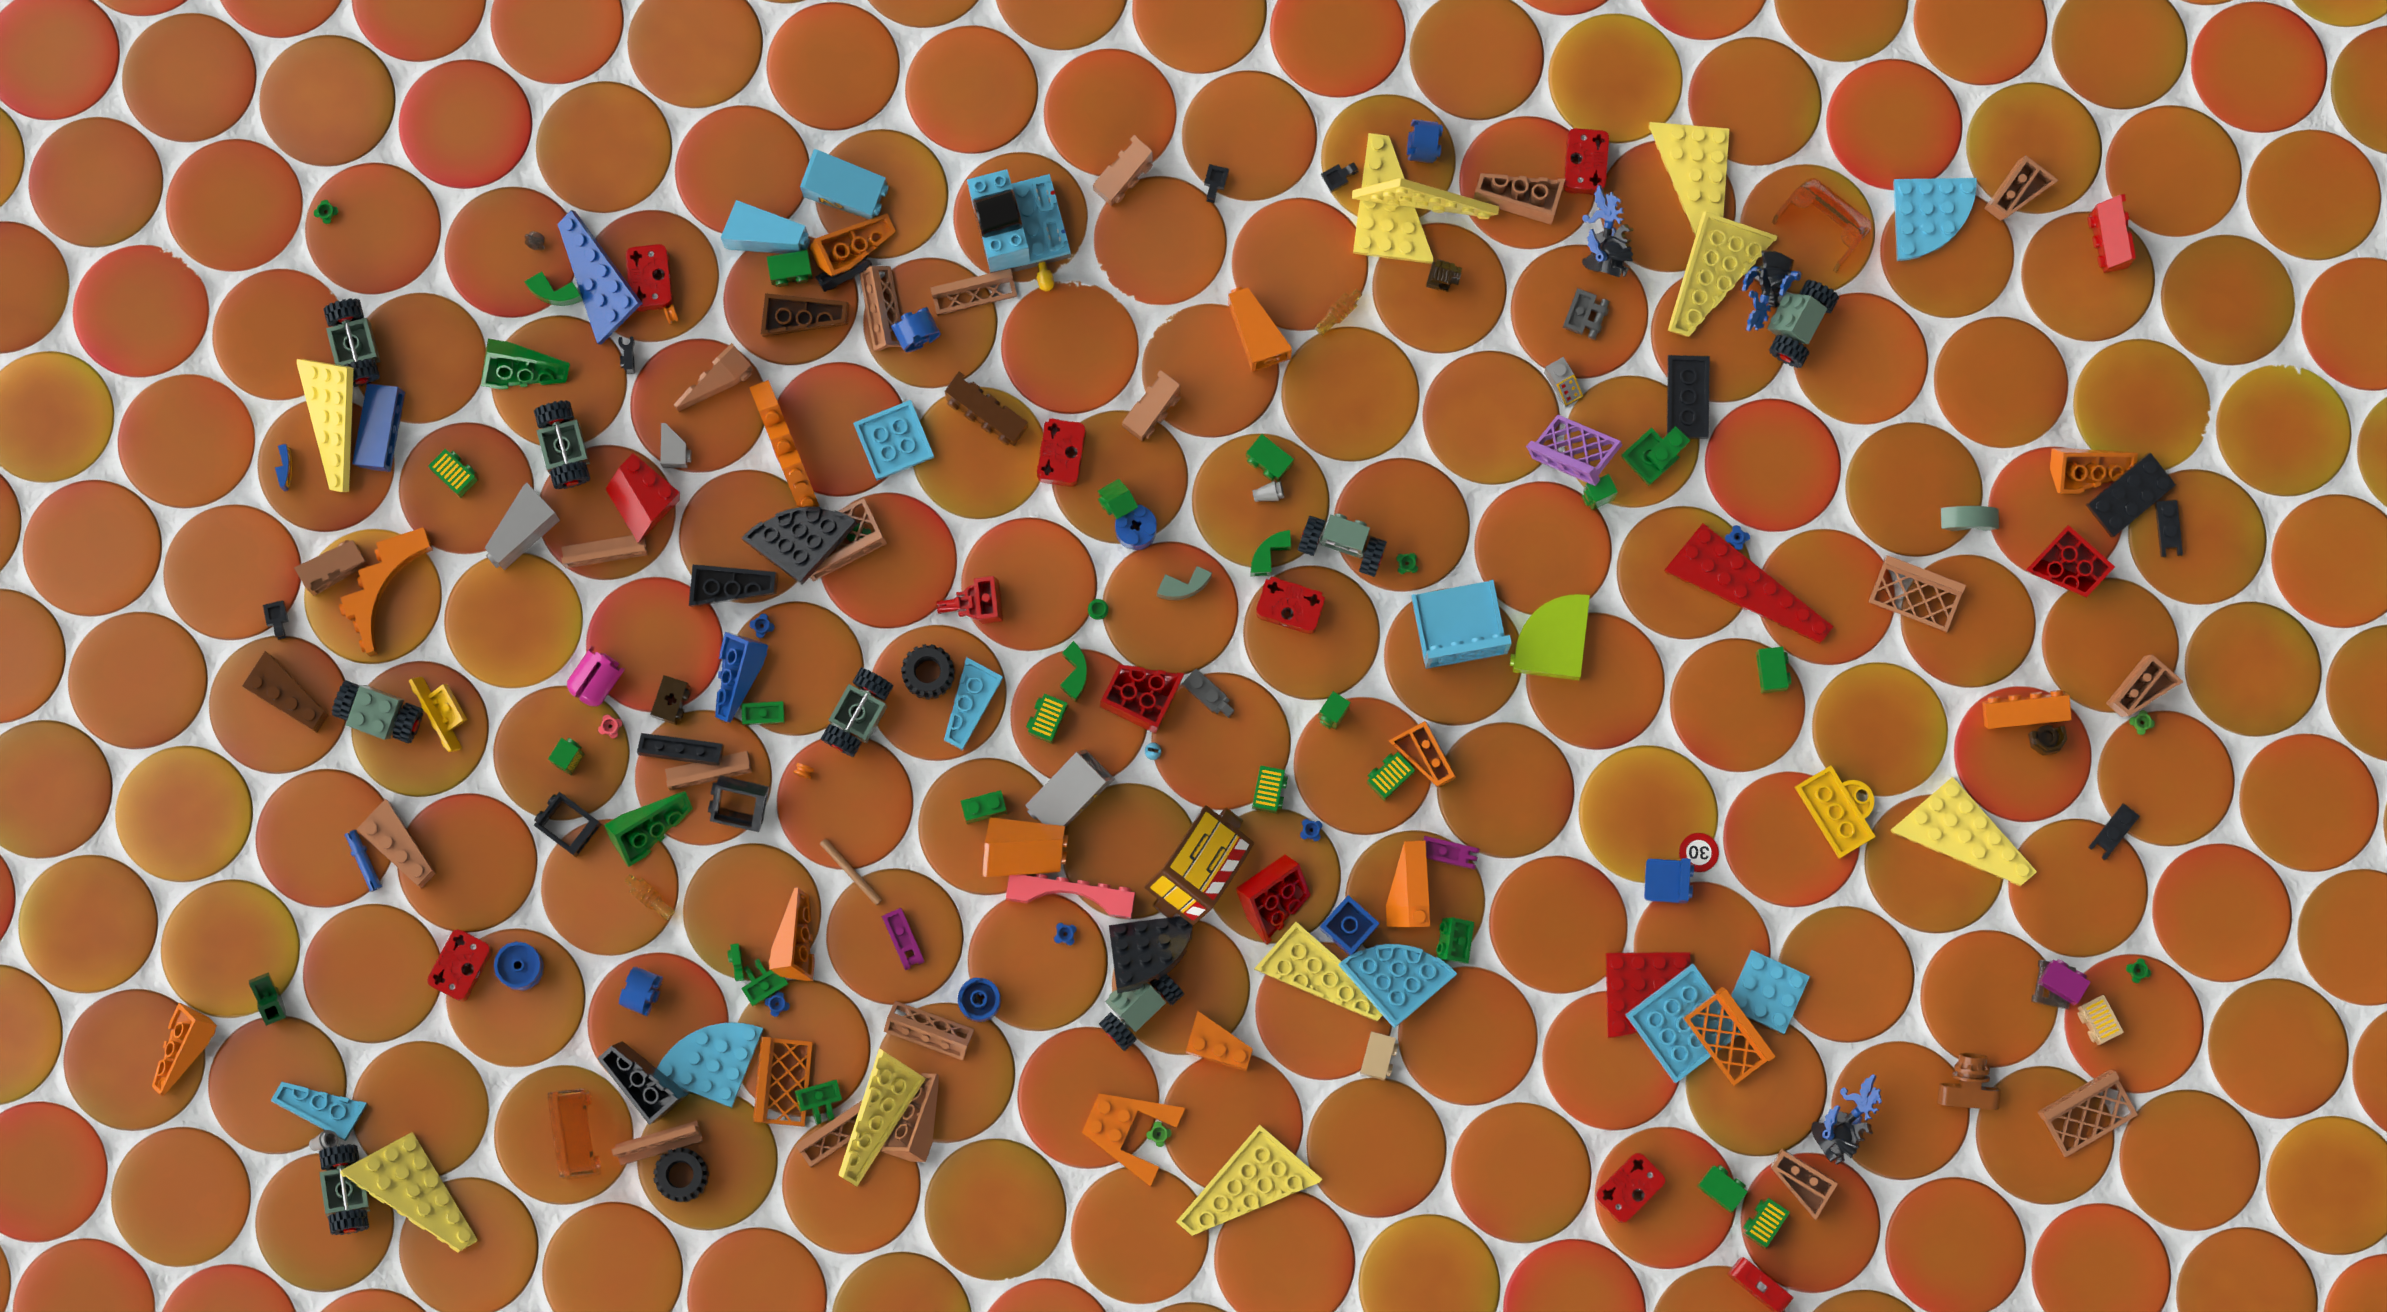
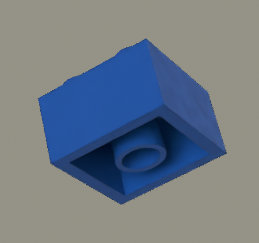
M1348 895L1321 924L1319 929L1350 956L1357 951L1380 923Z

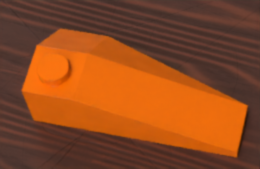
M884 214L815 238L809 248L817 265L830 276H834L853 268L891 237L896 230L888 214Z
M2052 448L2050 471L2057 492L2060 494H2079L2086 489L2099 487L2101 484L2112 480L2115 481L2137 463L2138 453Z
M1425 840L1404 841L1386 903V922L1388 927L1430 926Z
M794 888L771 949L769 969L780 977L813 981L815 958L814 954H810L809 943L813 941V935L810 934L808 929V923L811 921L809 895L800 888Z
M178 1003L168 1027V1029H171L168 1042L164 1041L163 1045L165 1055L158 1062L152 1084L154 1090L161 1096H164L206 1048L214 1036L217 1027L209 1017L182 1003Z

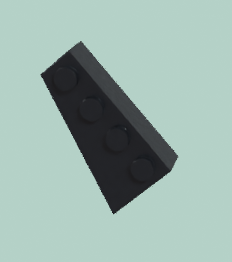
M693 564L689 606L696 607L777 594L778 573Z
M623 1041L610 1046L597 1058L649 1125L661 1120L689 1095Z

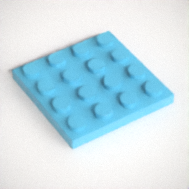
M1691 964L1625 1014L1674 1083L1680 1081L1711 1057L1683 1019L1715 994L1694 964ZM1717 1000L1710 1004L1709 1013L1720 1015L1721 1005ZM1697 1014L1690 1020L1694 1026L1703 1027L1704 1015ZM1708 1016L1706 1028L1717 1029L1719 1017ZM1723 1018L1721 1030L1732 1031L1733 1021ZM1706 1031L1704 1040L1707 1043L1715 1044L1717 1032ZM1720 1033L1719 1045L1726 1046L1731 1041L1732 1034Z

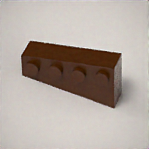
M765 293L761 335L766 337L848 325L850 304L845 301Z
M959 371L945 390L947 404L956 411L960 409L965 412L964 416L970 421L975 422L976 420L981 423V428L986 432L997 434L999 436L998 439L1005 445L1010 443L1015 446L1028 428V422L1007 406L1000 407L1001 403L991 394L985 396L983 390L976 383L966 382L963 379L965 375Z
M266 651L242 685L251 693L316 733L328 717V714Z

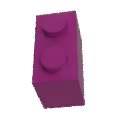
M2060 959L2050 961L2038 984L2073 1005L2078 1004L2090 984V981L2086 979L2087 976L2078 970L2075 972L2068 968L2069 965Z

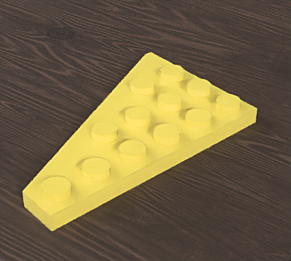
M1650 122L1649 130H1651L1656 147L1661 154L1662 161L1671 177L1674 189L1677 191L1680 203L1696 236L1703 212L1720 217L1724 216L1729 129Z
M1369 133L1362 188L1399 178L1405 179L1390 137ZM1360 200L1353 254L1433 263L1430 247L1414 207H1392L1385 203Z
M1402 178L1356 189L1352 192V199L1385 203L1392 207H1414L1432 210L1435 213L1450 212L1477 216L1479 219H1490V216L1498 215L1499 206Z
M1703 212L1668 331L1689 337L1695 331L1698 324L1704 321L1707 314L1723 300L1726 293L1733 289L1735 283L1762 256L1761 251L1766 250L1773 241L1777 240V236L1708 212Z
M297 359V366L329 490L349 492L354 368Z
M1953 777L1890 830L1893 834L1905 837L1912 842L1919 843L1936 852H1941L1953 857V859L1965 862L1972 867L1989 872L2018 886L2024 884L2037 872Z
M1259 1125L1176 1222L1193 1236L1318 1184L1322 1178Z
M413 1132L340 1171L342 1177H347L356 1183L359 1188L368 1191L371 1196L383 1204H388L397 1210V1213L406 1216L409 1221L421 1229H426L435 1235L438 1240L447 1243L456 1252H460L478 1241Z

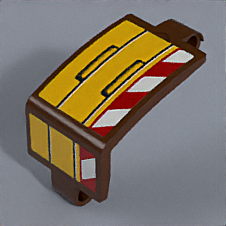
M1205 805L1167 863L1145 885V889L1157 898L1153 907L1167 918H1172L1177 913L1192 925H1195L1218 902L1254 845V841L1239 831L1243 819L1227 807L1220 814H1217Z

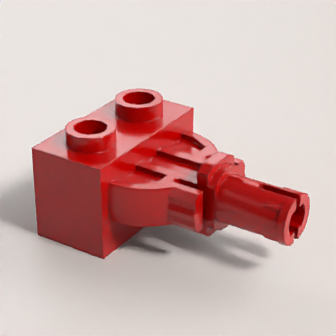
M995 576L974 578V584L962 592H956V598L936 602L938 614L957 611L959 617L968 616L971 619L979 620L982 624L1003 621L999 580Z

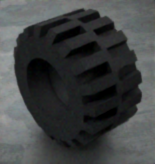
M923 644L922 647L918 648L917 646L912 652L909 651L907 658L903 660V667H901L902 678L909 691L919 698L924 697L928 700L932 697L934 699L939 698L941 694L944 695L946 690L951 688L952 681L955 678V669L949 654L941 647L937 648L933 644L931 646ZM925 661L936 662L941 670L940 676L931 683L921 682L916 676L917 667Z
M676 1148L668 1150L666 1154L663 1153L660 1156L661 1159L657 1160L656 1168L653 1171L655 1178L653 1179L657 1185L656 1188L664 1197L676 1202H689L704 1192V1188L708 1184L709 1172L707 1164L699 1154L687 1148ZM680 1162L689 1164L693 1169L691 1183L683 1188L675 1187L669 1180L671 1168Z

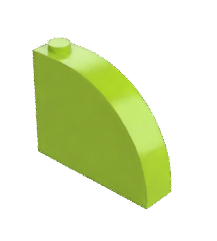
M1574 594L1561 596L1539 607L1524 624L1516 643L1515 654L1510 656L1509 666H1513V672L1579 680L1581 677L1590 595Z

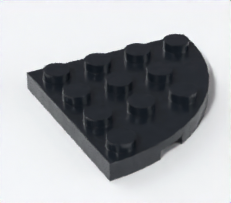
M799 507L775 514V517L764 523L761 521L750 529L742 539L803 585L855 528L857 522L848 515L836 510H825L821 507Z
M1181 916L1109 925L1117 994L1142 988L1144 983L1153 979L1157 981L1169 973L1186 954L1187 946L1193 936V925Z

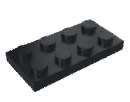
M1668 355L1666 435L1676 426L1687 438H1709L1710 356Z
M2147 453L2087 503L2086 506L2107 533L2114 537L2176 484L2151 453Z

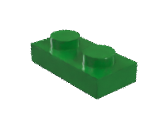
M1675 426L1646 457L1661 471L1691 440Z
M783 701L741 704L742 725L785 723Z

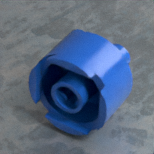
M1413 119L1410 126L1414 127V130L1409 132L1407 155L1410 156L1407 159L1410 161L1433 163L1441 154V145H1438V140L1442 136L1443 125L1438 124V122Z
M928 307L920 309L915 314L908 312L900 317L902 321L891 326L902 349L907 353L924 347V343L927 341L931 343L941 335Z
M1138 505V508L1116 519L1115 531L1118 541L1124 547L1133 550H1143L1149 547L1157 533V522L1154 514L1143 505ZM1136 524L1140 527V530L1133 529L1132 525Z
M633 967L625 981L627 985L621 991L619 1005L648 1016L652 1008L651 1003H656L659 998L660 991L657 988L660 987L663 977L642 968Z
M972 978L962 985L958 993V1005L968 1019L974 1022H984L993 1018L999 1011L1001 996L993 982L984 978ZM975 996H984L983 1004L974 1003L976 1001Z

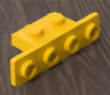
M423 677L410 679L411 689L417 695L423 711L427 713L431 720L433 729L437 731L441 738L443 747L448 752L460 750L462 746L455 736L453 729L465 722L467 718L448 684L441 685L431 693Z

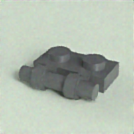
M1577 288L1563 328L1581 335L1584 328H1588L1590 330L1588 338L1596 340L1597 334L1602 330L1601 324L1604 316L1608 314L1609 309L1607 308L1610 301L1602 299L1600 305L1595 304L1597 295ZM1591 311L1597 313L1594 322L1588 320Z

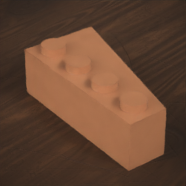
M1481 173L1473 199L1496 205L1501 210L1551 225L1565 179L1549 180L1543 177L1534 179L1527 178V176L1508 177V175Z
M387 799L356 829L421 889L436 874Z

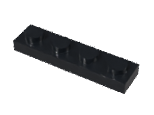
M641 733L637 754L640 756L720 766L724 746L721 743Z

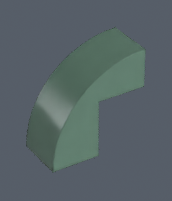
M1987 506L1941 508V527L1949 531L1972 528L1983 531L1999 529L1998 508Z
M1197 566L1189 584L1165 574L1157 591V597L1166 600H1182L1194 596L1208 584L1212 573Z

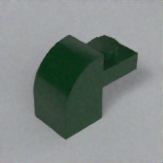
M269 972L249 980V985L257 1000V1007L265 1025L267 1026L286 1018L283 1000Z

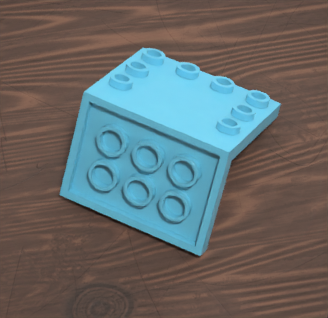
M1493 580L1411 595L1425 669L1508 654L1512 644L1511 637L1504 634Z

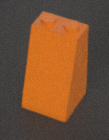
M1237 287L1231 290V293L1228 294V305L1251 371L1254 372L1290 360L1292 354L1291 346L1248 287L1244 289L1243 287Z
M990 818L984 848L983 877L1060 872L1061 865L1066 864L1067 852L1063 851V847L1067 848L1068 835H1065V826Z

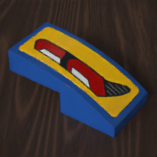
M283 444L278 446L283 466L276 467L275 470L280 488L283 491H287L292 478V456L288 445Z

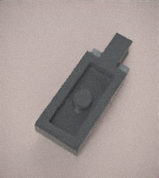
M1195 669L1182 683L1190 693L1212 712L1218 714L1221 711L1228 718L1234 713V710L1227 704L1230 701L1227 696L1199 670Z

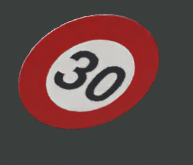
M1693 833L1682 841L1679 848L1680 860L1682 858L1691 859V864H1694V872H1705L1716 864L1719 857V849L1717 843L1709 835Z

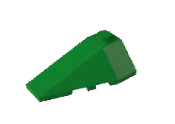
M488 339L481 386L508 389V386L520 385V387H528V384L540 383L541 385L566 383L570 363L511 342Z
M683 791L621 814L604 826L614 847L625 864L630 867L645 858L651 852L650 849L658 841L661 842L665 838L664 834L671 827H676L693 808L687 793Z

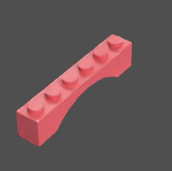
M1023 874L1009 875L1006 900L1029 903L1047 894L1072 893L1094 901L1111 917L1131 920L1135 892H1131V888L1119 887V890L1110 889L1111 885L1098 883L1097 887L1090 886L1088 881L1077 880V883H1071L1068 878L1057 877L1056 880L1048 879V875L1036 874L1035 877Z

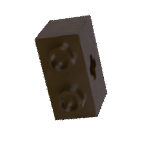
M664 675L650 714L652 718L677 725L678 720L681 721L685 709L682 708L684 701H688L691 695L690 685L687 682ZM672 696H674L677 702H672V705H670L667 700L668 698L672 699Z

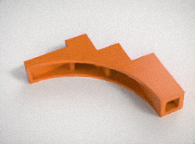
M769 380L749 387L797 507H820Z
M424 527L376 542L378 549H375V554L378 561L382 562L358 570L360 576L357 577L360 588H364V590L340 597L342 602L339 604L342 616L346 615L349 620L356 619L353 621L356 632H360L362 640H359L361 650L370 657L378 654L374 634L375 618L385 589L404 566L417 557L433 551L428 532Z

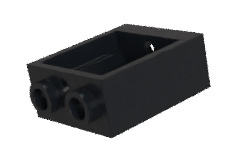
M720 775L717 783L713 782L711 788V795H714V798L710 800L708 813H711L710 821L759 832L764 820L769 786ZM723 790L756 797L754 814L750 815L720 808Z
M559 792L557 795H552L548 800L547 804L549 806L544 812L540 811L534 819L536 822L534 826L574 857H577L602 824ZM563 802L589 821L570 846L544 827Z

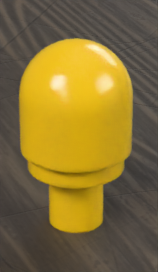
M1041 262L1038 264L1039 272L1036 276L1038 286L1043 291H1050L1054 287L1053 274L1051 270H1047L1046 262Z

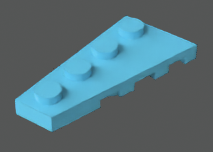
M966 657L944 741L963 751L999 687L1003 676Z
M281 1082L271 1099L273 1103L323 1130L335 1132L338 1138L344 1141L349 1137L367 1106L365 1102H358Z

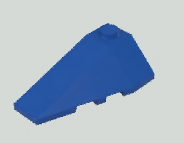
M725 632L719 659L723 661L722 671H718V678L721 679V689L717 692L716 718L729 723L732 721L764 664L769 645Z

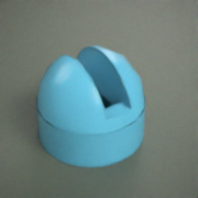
M1149 743L1145 747L1146 757L1150 760L1158 759L1161 756V747L1157 743ZM1148 748L1157 749L1158 753L1148 751Z

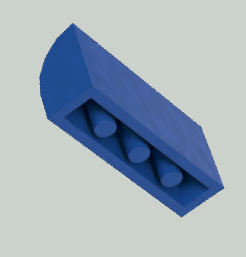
M367 384L352 464L366 469L391 472L405 391L395 386Z

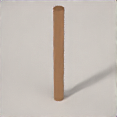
M824 839L820 845L875 905H878L882 899L830 842Z

